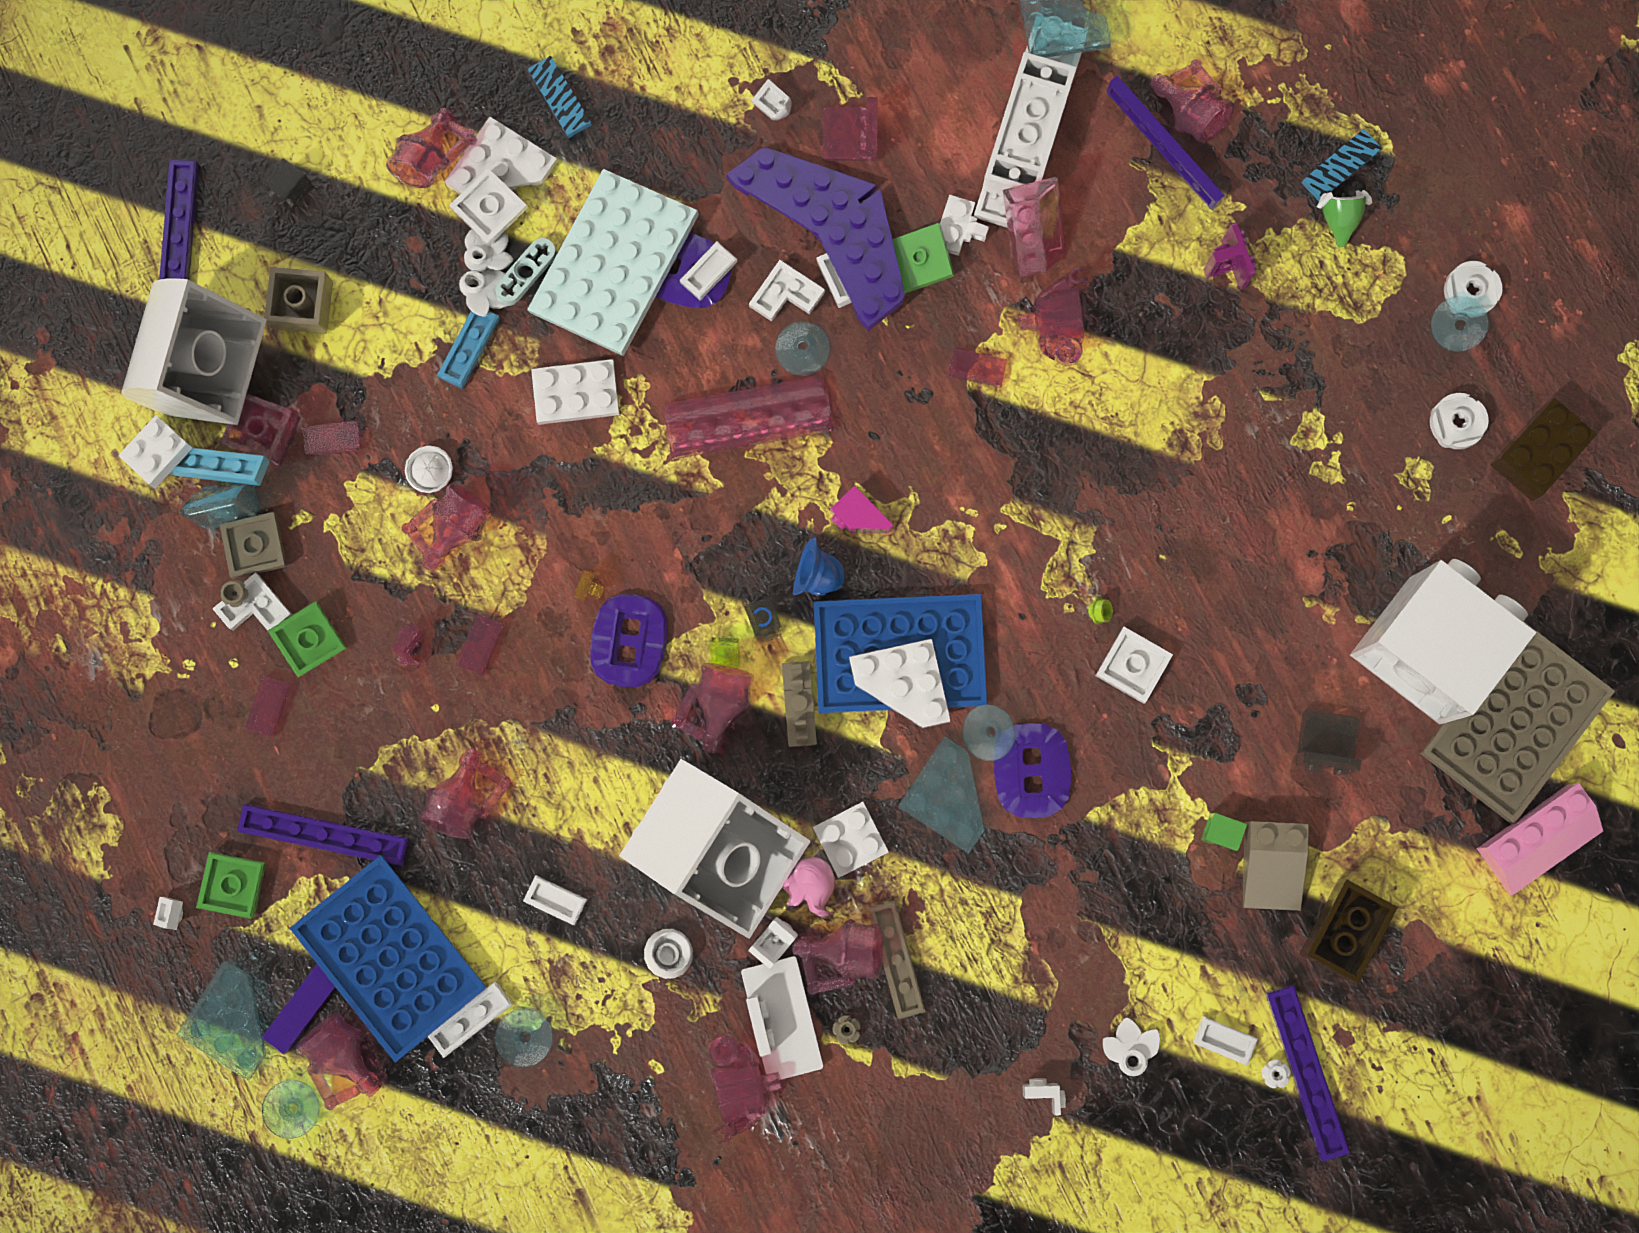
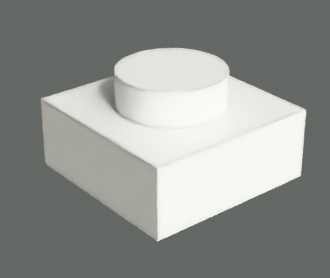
M160 897L153 925L177 930L178 923L183 916V902L172 898Z

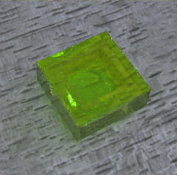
M712 637L709 642L711 667L739 668V638Z

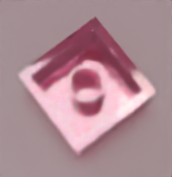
M246 394L238 425L227 424L220 443L237 453L265 456L270 461V465L281 468L301 417L293 410Z

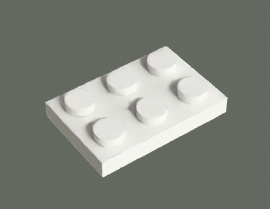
M613 359L531 369L538 425L620 415Z

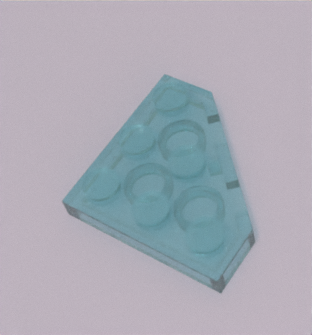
M1019 0L1028 53L1047 58L1110 48L1111 39L1107 18L1098 12L1096 14L1084 6L1082 1Z
M944 736L898 807L969 854L984 831L968 751Z
M226 960L223 961L176 1035L247 1081L251 1080L265 1058L266 1051L263 1038H261L262 1031L251 975Z

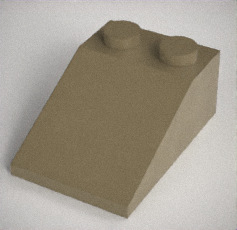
M1244 822L1247 826L1244 832L1243 908L1301 911L1308 856V824Z

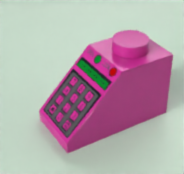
M855 486L830 508L831 515L833 516L831 521L841 531L845 528L849 533L889 534L893 530V524Z

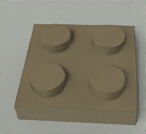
M275 512L219 524L230 578L237 579L253 575L255 572L258 574L287 567L278 518Z

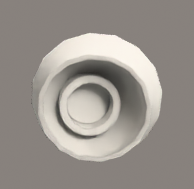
M420 447L412 452L406 461V479L413 488L420 492L432 493L439 491L447 485L452 477L453 466L451 458L439 447Z
M662 929L648 939L644 948V959L648 968L655 975L662 978H676L684 974L690 967L693 959V948L689 939L682 932L675 929Z

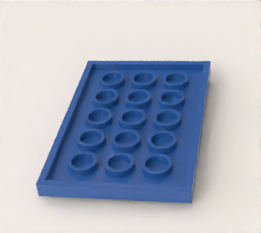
M981 594L814 602L819 714L893 711V709L880 702L877 698L855 686L849 657L932 639L947 708L987 706Z
M382 855L377 857L289 928L395 1063L487 988Z

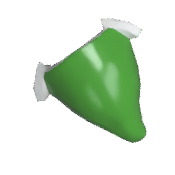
M1365 190L1362 192L1356 191L1355 197L1336 198L1333 197L1332 192L1324 193L1319 200L1317 207L1322 208L1325 220L1335 237L1338 247H1345L1351 234L1361 222L1365 205L1372 204V198Z

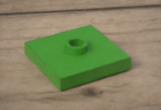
M939 223L892 239L905 294L955 276L942 227Z
M317 601L267 630L298 678L347 648Z
M209 852L196 908L254 919L267 863Z

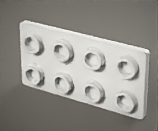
M793 956L777 960L771 969L765 964L743 969L741 974L747 994L746 1002L760 1057L762 1056L768 1082L822 1069L823 1063L797 958Z

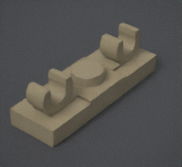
M810 661L782 663L789 747L817 745Z

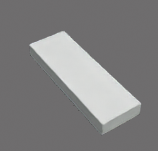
M496 981L430 1034L428 1038L442 1057L445 1058L512 1006L513 1002Z

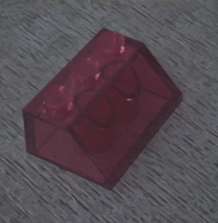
M1057 177L1003 190L1012 263L1020 278L1048 271L1066 253Z

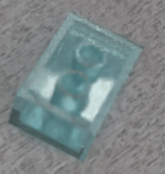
M228 482V486L220 488L215 485L203 487L201 489L202 492L192 494L180 510L181 516L206 530L220 528L219 524L261 515L255 486Z

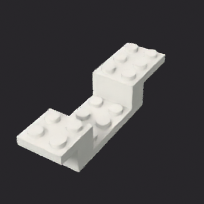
M1036 16L984 177L982 191L974 217L1026 233L1088 30Z

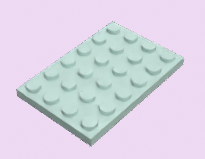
M603 169L527 310L537 317L624 356L698 218V211Z

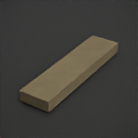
M891 901L869 907V915L897 1018L901 1019L925 1012L896 902Z

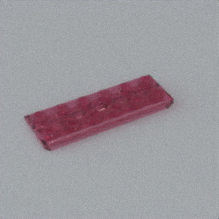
M812 377L668 403L662 406L672 460L834 431L824 377Z

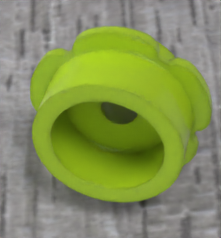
M1101 597L1095 598L1094 603H1091L1088 608L1089 617L1093 619L1095 624L1109 622L1113 615L1111 602L1109 600H1102Z

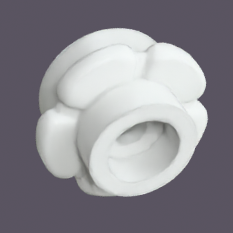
M1274 1059L1263 1067L1262 1077L1265 1079L1267 1086L1282 1088L1288 1084V1076L1291 1073L1287 1064H1282L1280 1060ZM1277 1071L1279 1073V1076L1275 1077L1274 1072Z

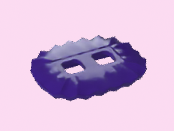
M688 234L676 257L681 260L678 273L667 274L655 297L691 308L711 306L724 295L732 268L700 301L680 283V279L715 243L696 234Z
M619 594L607 599L602 604L595 619L590 647L591 665L596 676L607 684L633 688L648 684L660 671L667 647V617L661 605L650 597L637 594ZM624 619H635L641 622L638 635L633 636L622 633ZM620 646L636 648V657L633 663L618 661L617 657Z
M1045 723L1016 724L1004 731L1000 736L995 749L994 775L998 798L1006 811L1020 818L1049 817L1061 810L1069 798L1071 785L1070 755L1067 750L1066 740L1057 729ZM1039 748L1041 751V763L1036 765L1024 764L1023 749ZM1026 776H1040L1042 778L1043 789L1040 793L1025 792L1024 778Z

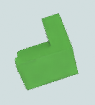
M1217 813L1209 814L1201 841L1209 844H1218L1237 851L1247 824Z

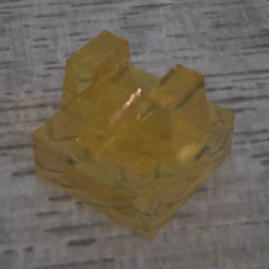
M584 570L573 598L582 602L585 600L586 595L600 599L605 587L593 583L592 580L595 574Z

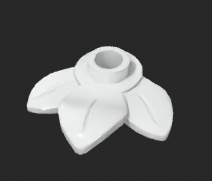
M471 229L465 238L467 251L464 254V262L471 271L483 272L487 268L501 270L509 266L513 262V258L504 252L508 244V233L504 231L489 246ZM481 256L482 258H481V259H475V258H473V257Z
M487 269L482 273L469 271L461 277L459 283L460 290L466 296V304L473 313L485 317L489 307L493 309L506 307L496 297V285L505 273L499 270ZM475 284L477 287H470L469 285ZM503 289V296L506 297L508 293Z
M1124 1018L1118 1025L1116 1038H1103V1050L1110 1060L1119 1063L1120 1069L1125 1074L1138 1076L1145 1071L1148 1059L1155 1056L1158 1052L1160 1043L1158 1030L1152 1029L1141 1034L1140 1029L1131 1019ZM1130 1056H1136L1138 1060L1137 1064L1133 1067L1129 1066L1127 1062Z

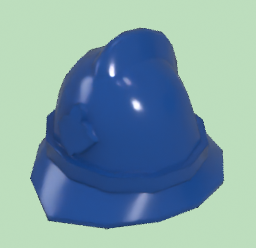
M816 537L810 539L803 549L793 586L794 596L803 592L822 596L838 590L844 583L845 574L842 564L835 557L819 549Z

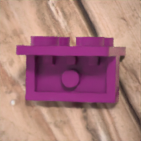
M1233 223L1229 226L1222 239L1223 245L1213 250L1214 252L1211 254L1203 270L1207 279L1233 271L1238 287L1242 290L1247 287L1255 275L1257 265L1253 255L1248 254L1245 246L1247 245L1245 232L1243 229L1239 230L1237 223Z

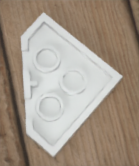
M489 117L445 180V184L461 194L489 168L511 190H516V187L543 184L558 161L554 156Z
M932 639L849 657L855 686L907 717L921 728L950 722Z

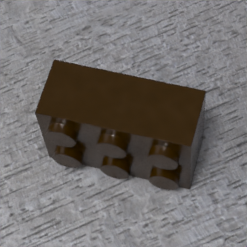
M1554 397L1539 409L1490 465L1526 497L1534 501L1546 493L1597 436V433Z
M1338 879L1299 955L1350 983L1359 984L1398 907L1348 879Z

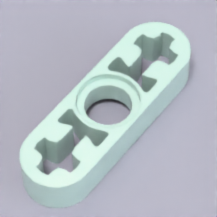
M546 238L536 239L496 285V297L501 304L506 306L516 304L553 262L555 247L550 240ZM545 247L548 248V249H547V254H548V256L542 254V255L538 258V260H537V265H536V263L534 262V260H535L536 257L538 256V250H537V249L539 248V249L543 250ZM521 266H529L533 269V274L529 278H522L517 273L518 269ZM511 277H514L515 281L517 282V284L513 287L514 295L511 296L510 294L506 295V297L503 296V288L510 289L511 286L514 284L513 279Z

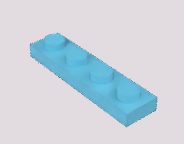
M192 448L169 474L260 486L270 461L261 455Z

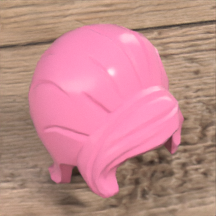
M806 857L799 860L782 886V889L790 895L788 905L798 906L805 899L809 910L816 915L825 917L831 913L825 910V905L835 886V877L831 867L824 860L817 857Z

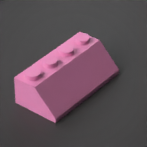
M1579 783L1568 784L1520 817L1515 824H1510L1476 849L1510 896H1512L1603 832L1597 807Z

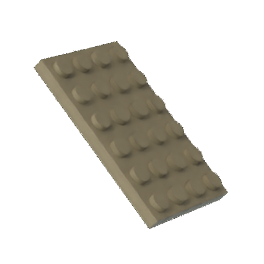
M1535 629L1533 630L1536 634L1475 714L1443 723L1420 752L1421 755L1510 824H1515L1615 692Z

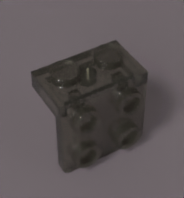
M1311 709L1303 711L1296 765H1303L1306 771L1322 772V769L1334 770L1333 775L1351 777V773L1359 772L1361 760L1355 759L1359 719L1355 716Z

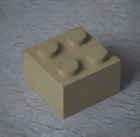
M270 267L264 318L267 319L266 323L275 330L327 334L333 280L325 271Z

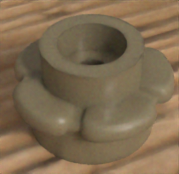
M240 580L228 581L221 588L222 601L225 604H230L231 607L241 606L242 602L248 598V590L245 589V584ZM234 591L237 592V595H236V596H233V595H232V593H233Z
M849 1015L839 1017V1021L833 1025V1033L837 1036V1040L843 1044L857 1041L860 1037L859 1030L861 1029L859 1021L856 1018L852 1019ZM849 1027L850 1031L845 1032L844 1028Z

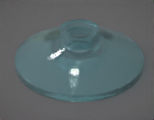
M1466 296L1451 297L1443 301L1434 311L1431 319L1432 334L1435 340L1448 350L1466 351L1472 349L1483 340L1487 333V313L1484 307L1473 298ZM1457 320L1465 321L1466 325L1462 330L1455 328Z
M796 322L781 331L776 341L775 352L780 365L785 370L795 375L804 376L817 372L825 365L830 353V344L825 332L817 325L809 322ZM800 342H805L808 346L805 350H800L797 345Z
M990 704L981 705L971 710L964 720L962 728L964 743L968 750L977 758L993 761L1004 757L1011 750L1015 740V728L1012 719L1002 708ZM991 727H994L995 729V736H992L990 734Z
M517 1009L508 1013L498 1024L495 1033V1044L501 1057L508 1063L518 1067L532 1066L544 1059L551 1048L553 1040L552 1029L548 1020L541 1013L532 1009ZM526 1031L530 1034L529 1042L521 1040L522 1032Z
M286 1080L276 1084L267 1092L262 1103V1117L266 1127L276 1136L285 1139H293L305 1135L314 1127L319 1117L320 1104L315 1091L308 1084L298 1080ZM291 1103H295L298 1106L296 1113L290 1112L289 1106Z

